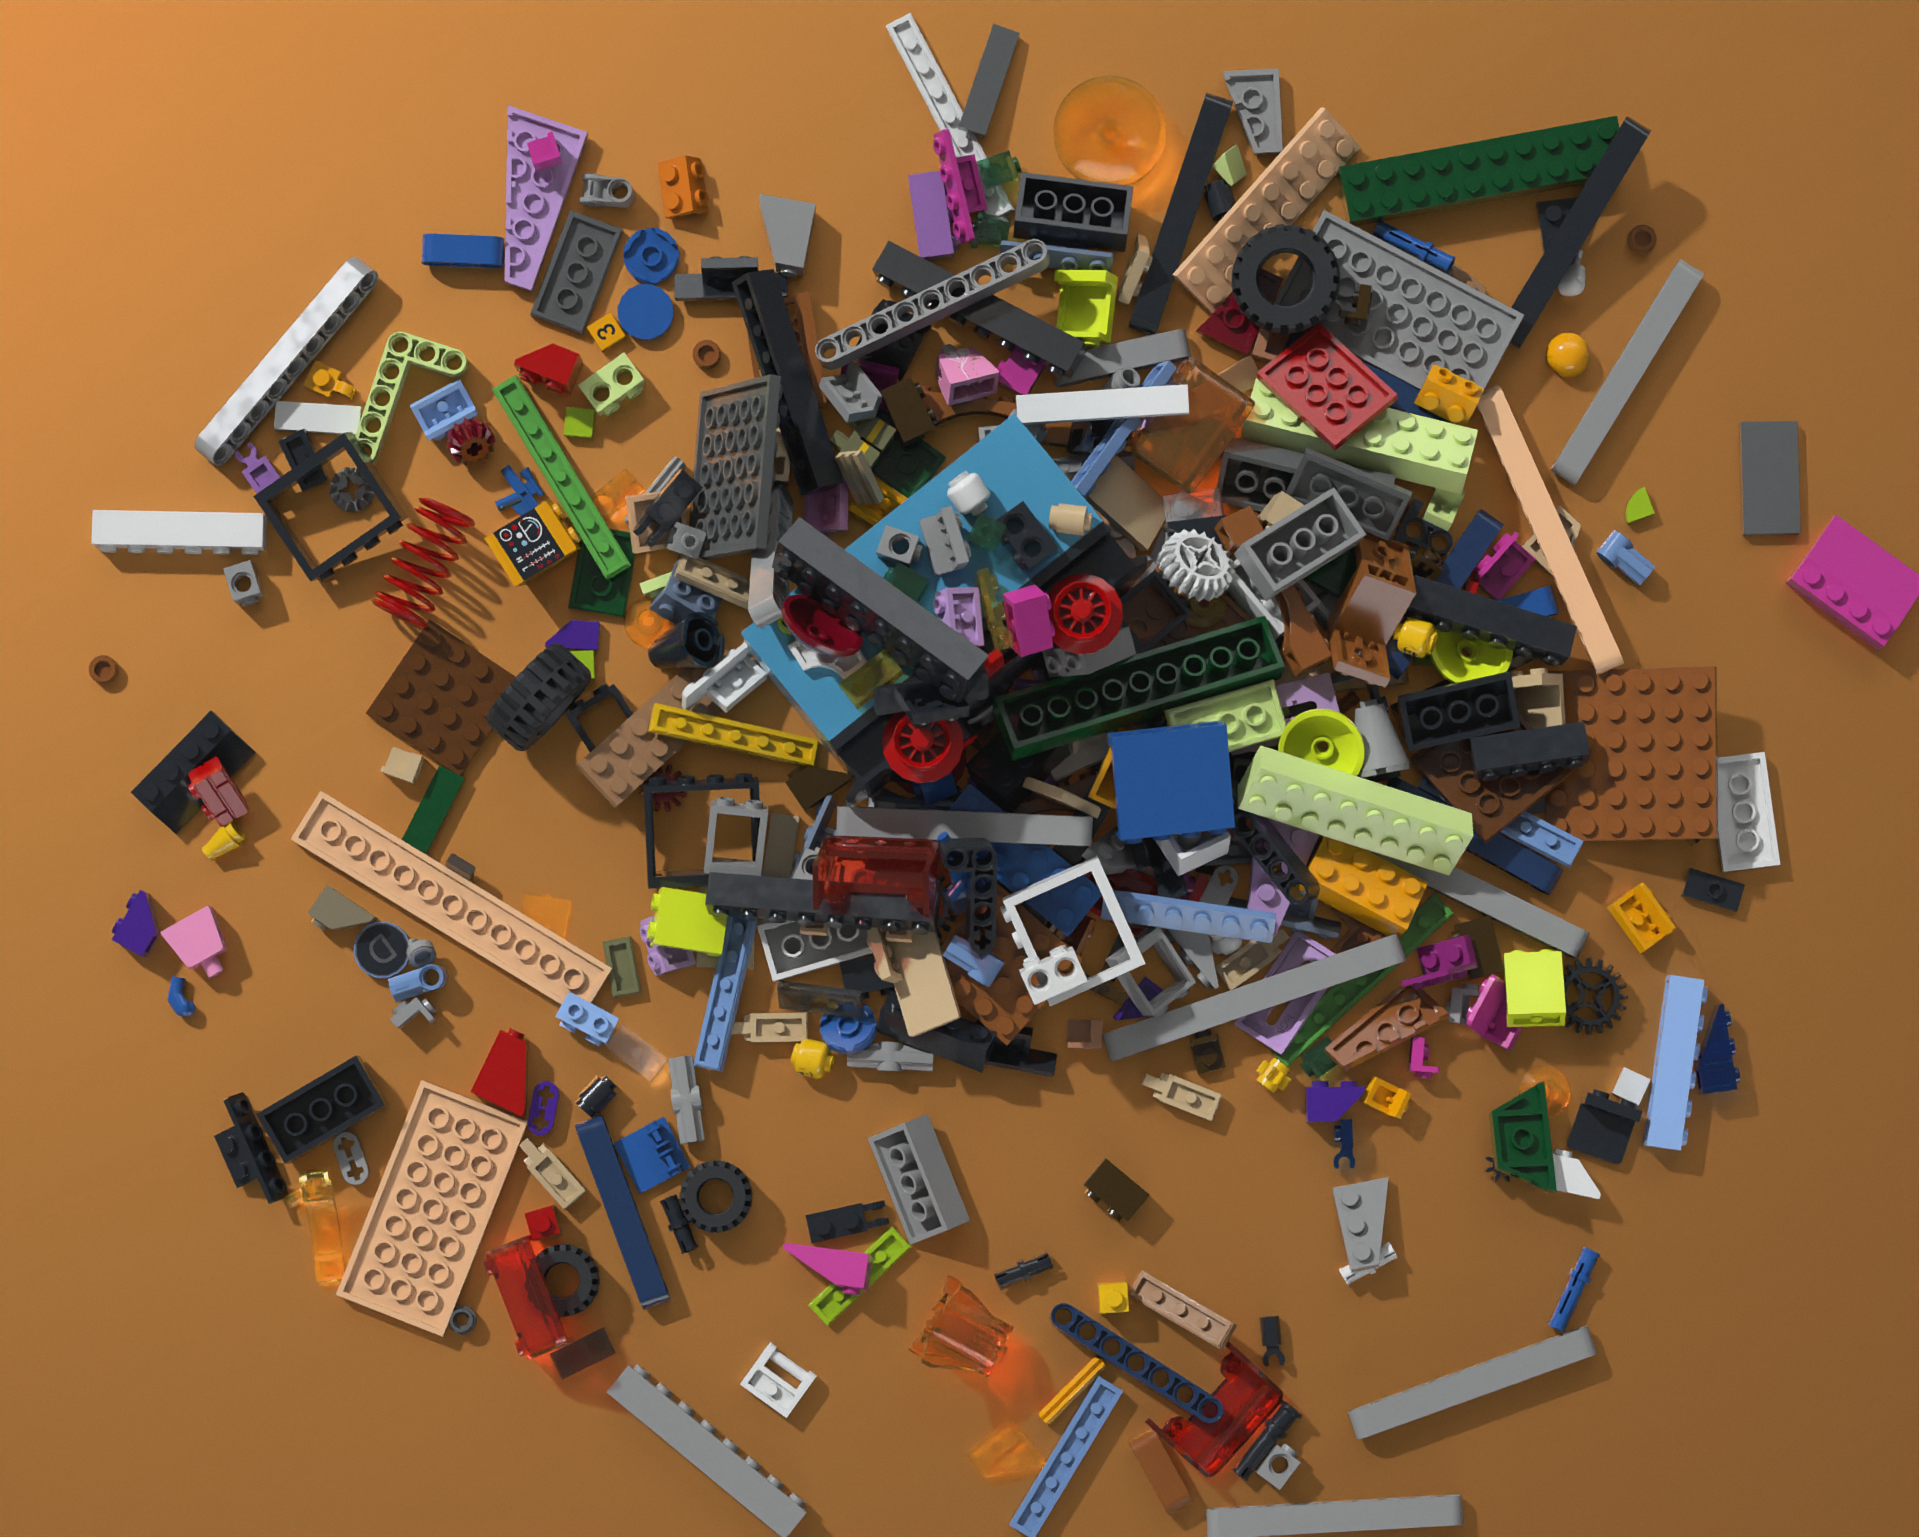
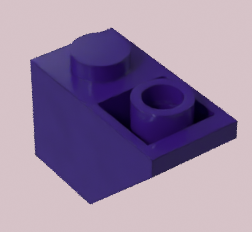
M140 890L138 894L133 893L126 905V908L129 910L124 919L119 918L112 929V933H114L112 940L146 958L158 938L160 930L151 896L149 893Z
M1312 1081V1087H1305V1122L1337 1121L1365 1092L1364 1086H1358L1357 1081H1340V1087H1329V1081Z

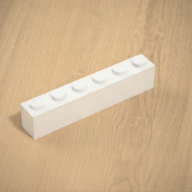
M93 510L91 544L99 547L100 552L107 553L117 552V548H128L130 553H145V548L156 549V553L172 554L173 549H185L186 554H202V549L213 550V554L229 555L230 550H241L243 555H259V551H266L267 516L264 513Z

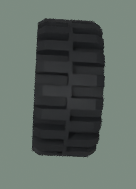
M1280 224L1259 231V233L1246 241L1237 254L1233 265L1232 289L1239 309L1251 323L1268 332L1288 335L1290 333H1300L1315 326L1329 313L1339 292L1340 268L1338 267L1334 251L1332 252L1328 246L1329 244L1323 238L1316 235V232L1304 229L1299 225ZM1279 253H1292L1303 258L1309 265L1313 276L1312 288L1307 297L1300 303L1292 306H1279L1270 302L1263 295L1259 286V273L1262 266L1269 258Z
M553 643L545 648L543 652L539 653L515 677L512 683L507 686L502 695L498 697L487 714L488 725L515 750L525 751L529 749L557 723L582 694L592 678L590 670L562 644Z

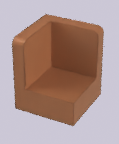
M1260 327L1251 355L1253 360L1268 364L1282 353L1287 339L1270 335L1271 332Z
M1068 1020L1067 1049H1102V1020Z

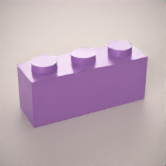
M940 170L908 175L919 256L929 262L953 259L954 250H959L958 240L950 230V223L954 222L952 211L946 203L945 195H947L945 183L941 180Z

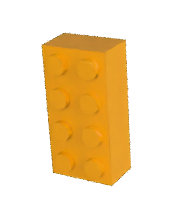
M1323 835L1317 840L1306 864V867L1320 885V892L1317 896L1318 900L1386 936L1398 934V937H1400L1408 929L1428 884L1423 879L1366 849ZM1300 884L1299 889L1306 893L1304 886Z

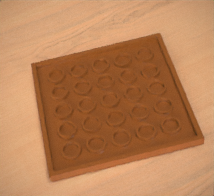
M1717 667L1611 669L1597 675L1595 670L1547 671V673L1563 674L1565 722L1570 724L1584 721L1590 750L1588 763H1584V766L1571 769L1572 774L1545 795L1547 823L1583 841L1718 839Z

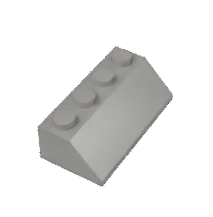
M928 1114L868 1138L910 1245L970 1221Z

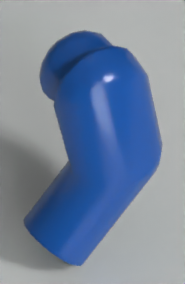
M171 976L168 1003L178 1016L190 1017L195 1012V1004L187 1001L183 995L186 979Z

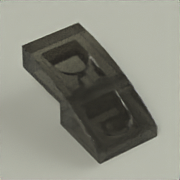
M603 1327L549 1355L561 1380L616 1352Z

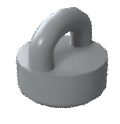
M411 938L408 940L406 954L412 966L424 967L435 960L436 951L433 943L425 939Z

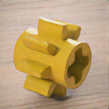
M1273 1058L1270 1063L1263 1060L1256 1072L1261 1074L1256 1081L1272 1093L1277 1088L1284 1091L1291 1082V1079L1287 1077L1291 1070L1276 1058Z

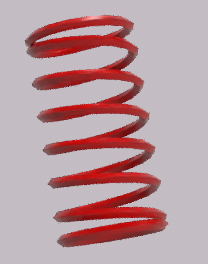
M419 497L421 504L438 513L419 506L414 507L415 511L444 527L460 539L439 534L412 523L406 524L409 530L436 544L452 556L438 553L404 540L398 541L400 546L428 561L444 573L396 557L390 558L392 563L420 578L435 589L423 587L385 574L383 575L384 580L412 595L427 606L406 601L381 591L375 592L376 597L379 599H372L371 601L378 608L425 628L428 627L427 622L405 606L424 612L436 611L431 601L414 590L432 595L443 594L442 587L422 573L439 578L451 577L449 569L432 557L447 561L459 560L458 554L440 540L454 544L467 543L466 537L450 524L468 528L475 526V522L469 516L427 497Z

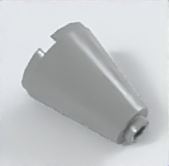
M1377 699L1360 702L1361 708L1355 709V725L1359 729L1364 741L1365 757L1357 777L1366 778L1410 769V762L1384 704H1377Z

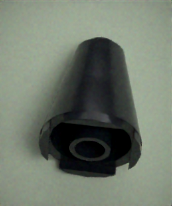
M700 611L687 615L650 643L648 647L650 662L657 668L706 669L714 666L722 660L725 652L723 633L719 634L716 628L719 625L718 622L708 613Z

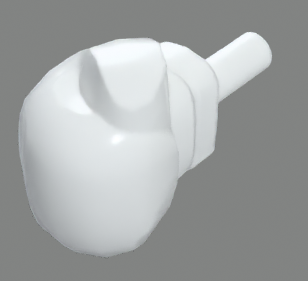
M1582 250L1578 251L1573 264L1569 266L1557 286L1560 294L1563 296H1575L1581 294L1584 290L1586 268L1580 265L1583 254Z
M1209 934L1212 938L1211 949L1217 954L1231 955L1242 944V939Z

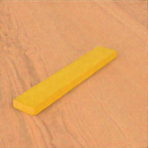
M658 703L653 704L648 730L650 733L806 768L808 766L815 767L819 745L818 739Z

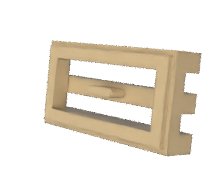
M862 450L840 452L835 457L857 506L862 505L864 502L868 505L873 501L877 504L884 499Z

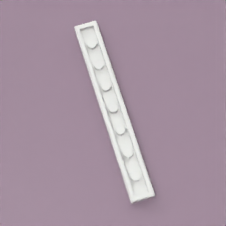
M911 13L885 25L939 130H950L956 158L975 154L988 208L982 211L987 222L991 224L1014 212V208L976 136L958 129L963 112Z

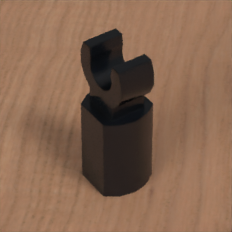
M1279 1316L1259 1317L1262 1346H1266V1351L1262 1357L1264 1366H1269L1268 1358L1272 1354H1276L1279 1357V1365H1284L1285 1358L1279 1350V1345L1282 1344Z

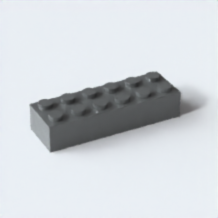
M1229 436L1223 454L1214 501L1243 508L1251 506L1253 510L1262 512L1274 495L1281 491L1286 493L1303 453ZM1349 465L1394 484L1395 475Z

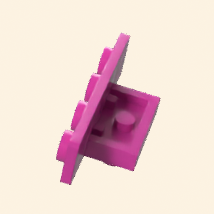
M944 129L934 134L933 147L935 153L939 156L941 164V180L946 185V202L948 208L952 211L954 219L953 232L958 238L959 243L965 244L975 239L969 214L982 212L988 208L975 154L956 158L950 130Z

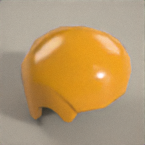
M1560 333L1551 339L1546 348L1549 366L1563 378L1578 377L1586 371L1590 363L1589 347L1585 340L1575 333Z

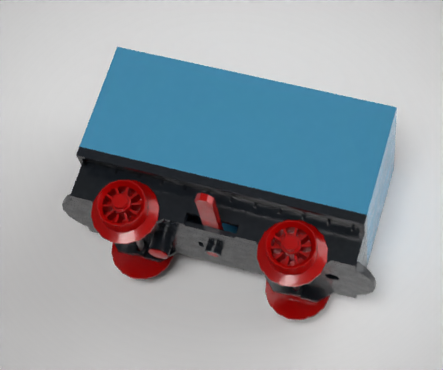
M1013 414L844 549L936 617L937 614L933 609V600L936 592L945 588L979 587L984 646L978 648L989 655L984 668L988 673V698L968 701L969 716L960 717L955 721L941 720L931 722L928 725H913L905 712L876 715L874 712L875 687L920 679L917 677L916 672L907 666L898 664L890 653L883 648L875 647L868 637L862 633L863 643L860 651L869 663V666L845 681L838 673L824 667H815L803 671L788 647L789 644L797 639L793 635L783 633L777 621L763 629L757 627L753 622L741 632V635L753 659L767 673L770 680L844 771H847L855 781L844 801L848 807H852L867 797L869 799L889 782H896L906 792L915 795L911 781L916 783L935 782L947 776L950 772L953 774L955 784L962 778L965 764L967 763L966 747L974 742L978 736L966 720L995 696H1000L1007 692L1014 685L1013 682L1044 658L1042 651L1020 657L1010 647L1003 601L1004 593L1036 585L1044 593L1048 594L1051 601V609L1048 612L1049 619L1052 621L1055 629V635L1052 637L1053 645H1057L1062 650L1077 655L1091 654L1107 647L1118 635L1123 620L1122 602L1119 596L1135 584V581L1151 566L1153 559L1149 555H1140L1131 559L1110 535V528L1019 418ZM965 471H968L969 474L977 473L990 490V497L986 501L988 507L976 516H973L971 512L965 515L960 514L947 496V491L950 488L948 483ZM1022 501L1025 502L1058 547L1057 554L1030 573L1026 567L1023 569L1018 567L1011 557L1015 552L1009 544L1003 546L994 534V531L997 530L995 521ZM1059 503L1087 506L1088 513H1093L1091 530H1086L1085 535L1082 536L1057 533L1056 529H1049L1051 506H1059ZM952 506L954 513H958L961 518L962 530H960L963 541L966 540L969 544L971 557L968 558L969 562L963 569L936 576L919 521L936 515L941 508ZM1013 520L1007 525L1008 531L1013 534L1020 533L1024 528L1022 522L1018 520ZM886 525L920 537L919 545L923 546V551L918 563L913 561L911 569L877 557L876 551ZM898 541L893 546V551L896 554H905L909 550V544L905 541ZM1029 544L1024 552L1029 557H1036L1040 554L1041 548L1037 544ZM797 587L790 594H788V597L792 595L804 594Z

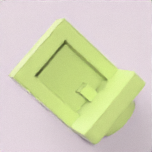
M1436 488L1423 520L1449 531L1465 492L1462 491V494Z

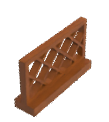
M810 292L799 293V296L786 297L784 301L786 305L795 304L796 314L792 318L791 323L793 325L797 320L798 329L794 326L793 329L800 336L798 344L802 350V356L819 408H827L826 395L819 388L823 375L821 363L815 353L818 341ZM748 334L754 378L761 377L759 375L760 368Z

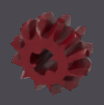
M464 417L463 423H454V430L447 431L448 439L446 440V446L456 462L461 461L466 466L472 461L477 465L479 459L487 460V453L494 452L493 443H495V436L490 426L485 421H480L477 417H474L471 421Z
M668 765L665 773L662 772V767L657 770L658 774L655 776L652 774L650 778L666 777V781H677L678 777L682 776V772L679 770L671 776L673 766ZM644 790L639 791L640 796H644ZM684 791L668 792L665 796L661 792L653 793V802L656 801L654 811L659 812L661 805L664 804L666 812H671L669 803L673 801L676 807H680L681 803L676 797L686 798L687 793Z

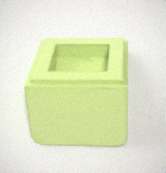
M1237 145L1223 153L1212 165L1230 186H1233L1247 175Z

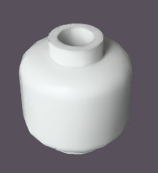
M965 471L948 483L950 488L947 491V496L960 514L965 515L971 512L973 516H976L988 507L986 501L990 497V490L977 473L969 474L968 471Z

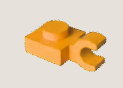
M316 360L303 385L305 388L329 399L336 392L352 400L356 392L354 386L340 381L342 376L340 371Z

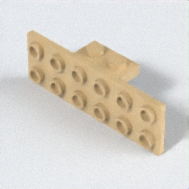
M900 880L901 887L924 889L922 881L918 886ZM872 927L870 930H867L866 940L875 957L874 968L876 974L881 980L894 983L909 1036H917L961 1017L937 932H929L926 935L912 932L913 943L887 941L886 931L883 928Z

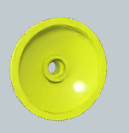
M1435 629V632L1438 633V639L1430 657L1437 671L1449 682L1454 684L1504 673L1508 670L1513 650L1506 648L1496 649L1489 646V643L1481 640L1471 641L1463 638L1462 634L1452 631L1442 632ZM1461 650H1467L1469 657L1464 656Z
M1312 709L1294 717L1284 728L1278 745L1279 752L1354 776L1359 774L1365 757L1364 741L1357 726L1345 715L1329 709ZM1326 742L1329 747L1321 749L1318 743Z

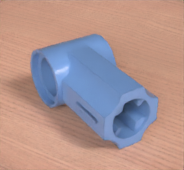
M1613 530L1596 551V554L1605 563L1613 568L1617 567L1639 586L1656 567L1633 548V544L1629 539L1616 530Z
M957 934L943 954L944 957L968 971L972 978L990 987L1005 963L991 952L986 954L974 952L968 941Z
M430 964L389 978V988L395 1002H400L444 987L448 980V974L441 965ZM431 969L438 971L440 976L438 983L435 985L429 984L426 978L427 973Z

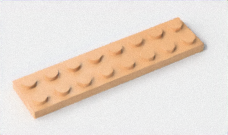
M1321 107L1172 275L1208 312L1213 314L1233 291V265L1237 254L1246 241L1265 228H1271L1280 224L1292 225L1338 173L1339 166H1344L1361 146L1326 108Z

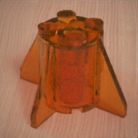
M947 1275L940 1298L932 1309L935 1313L931 1320L927 1319L923 1331L910 1345L909 1351L922 1356L921 1363L930 1368L972 1370L988 1377L993 1370L995 1361L1000 1363L1006 1355L1008 1347L1004 1346V1343L1009 1339L1013 1326L993 1316L972 1291L965 1288L958 1279Z

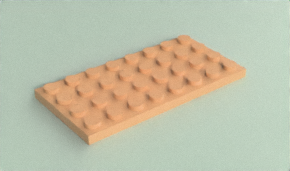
M421 1080L336 1295L443 1337L523 1138L528 1121Z

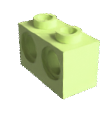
M623 352L578 386L599 416L603 414L609 416L620 408L619 403L628 397L631 400L638 396L644 390L642 386L646 383ZM623 372H629L633 375V379L628 385H621L617 382L618 376ZM607 389L610 395L606 401L600 402L594 398L597 390Z

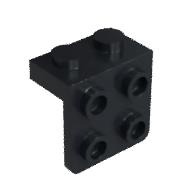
M882 299L871 315L896 304V302ZM906 312L901 316L900 321L908 322L913 318L914 314ZM879 325L875 329V333L883 334L888 329V325ZM932 325L919 329L859 359L900 368L898 381L904 378L920 344L928 336ZM860 337L856 346L861 343L862 337Z
M1593 1089L1592 1093H1583L1567 1146L1570 1149L1610 1163L1620 1164L1623 1160L1634 1124L1640 1121L1643 1111L1636 1109L1637 1103L1621 1098L1619 1103L1609 1100L1610 1094Z

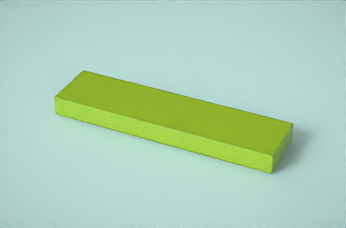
M892 1226L864 1252L873 1257L869 1287L911 1248ZM831 1283L808 1306L828 1326L864 1291H860L859 1295L842 1293L843 1288H839L834 1283Z

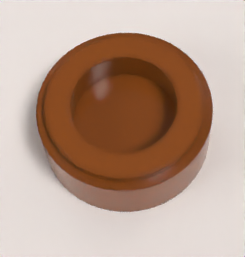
M1647 225L1634 227L1627 237L1629 248L1636 254L1650 252L1657 241L1655 231Z
M711 340L698 342L693 349L694 362L702 369L716 367L721 360L719 346Z
M106 655L95 657L89 665L91 678L99 684L112 683L119 673L117 662Z

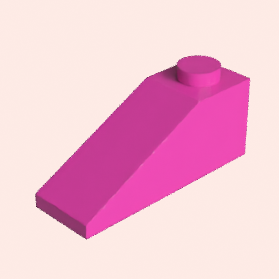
M784 1243V1249L839 1288H843L842 1293L859 1295L860 1291L868 1292L873 1257L870 1254Z

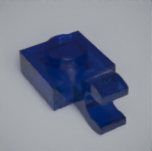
M1352 1119L1338 1120L1339 1125H1334V1142L1339 1143L1340 1151L1333 1158V1166L1335 1169H1339L1340 1158L1346 1157L1349 1160V1168H1354Z

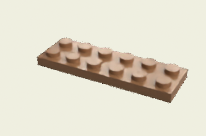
M708 668L683 669L576 765L614 808L689 742L648 732L653 704L658 703L683 709V690L690 683H696L700 680ZM706 695L688 709L689 711L716 717L723 711Z

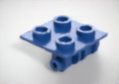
M665 1117L655 1120L613 1143L639 1194L690 1168Z

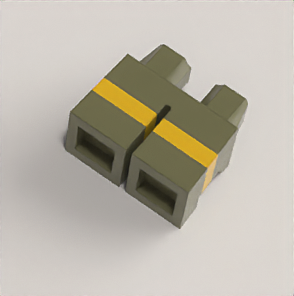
M877 417L848 423L844 420L855 431L849 438L837 430L830 439L832 447L839 453L862 450L872 470L881 458V454L883 455L896 436L897 429Z

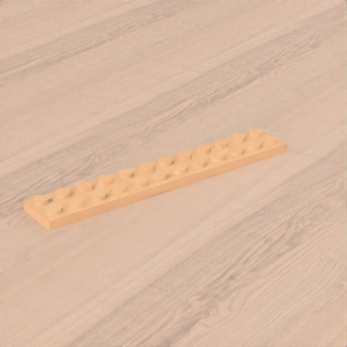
M322 791L319 792L291 837V840L561 1005L569 992L592 1003L612 970L608 965Z

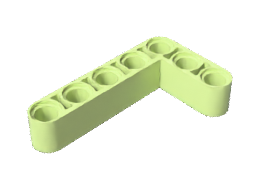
M399 331L390 335L355 435L362 447L368 446L372 448V455L369 458L374 465L379 460L410 366L414 365L458 379L466 375L469 369L468 360L461 351ZM400 340H406L408 342L407 350L397 353L394 350L395 344ZM433 349L435 350V357L431 361L421 360V354L424 350ZM452 358L462 359V365L459 369L450 370L448 368V362ZM397 367L399 368V375L395 379H387L385 377L387 369ZM380 394H389L390 401L387 405L378 406L376 404V399ZM379 420L381 421L380 430L375 433L368 432L367 425L369 422Z

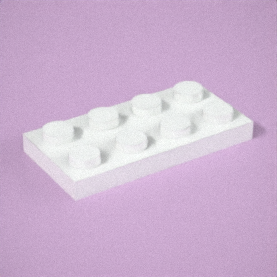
M1765 752L1718 758V847L1722 872L1780 865Z

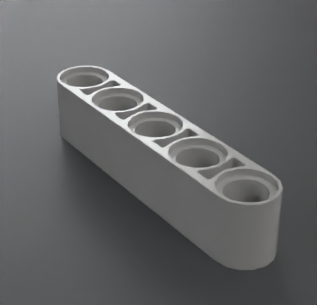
M1178 329L1087 349L1071 379L1064 375L1062 378L1054 376L1056 387H1067L1112 377L1118 369L1130 367L1135 371L1153 368L1156 364L1169 360L1172 363L1187 360L1191 357L1185 329Z

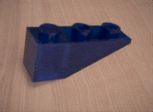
M1724 1004L1714 1007L1699 1057L1695 1064L1699 1095L1737 1090V1083L1741 1081L1739 1068L1734 1066L1732 1055H1736L1735 1042L1733 1038H1729L1728 1027L1731 1026V1016L1729 1010H1725Z

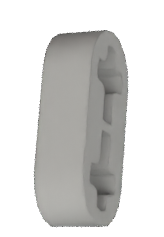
M340 1133L334 1139L333 1147L342 1175L349 1184H362L369 1178L370 1170L361 1142L354 1133ZM344 1137L354 1141V1145L351 1146L352 1157L348 1156L346 1150H341L339 1147L343 1143L342 1138ZM351 1160L355 1161L357 1167H362L364 1170L360 1174L361 1179L359 1180L356 1177L349 1176V1172L352 1171Z

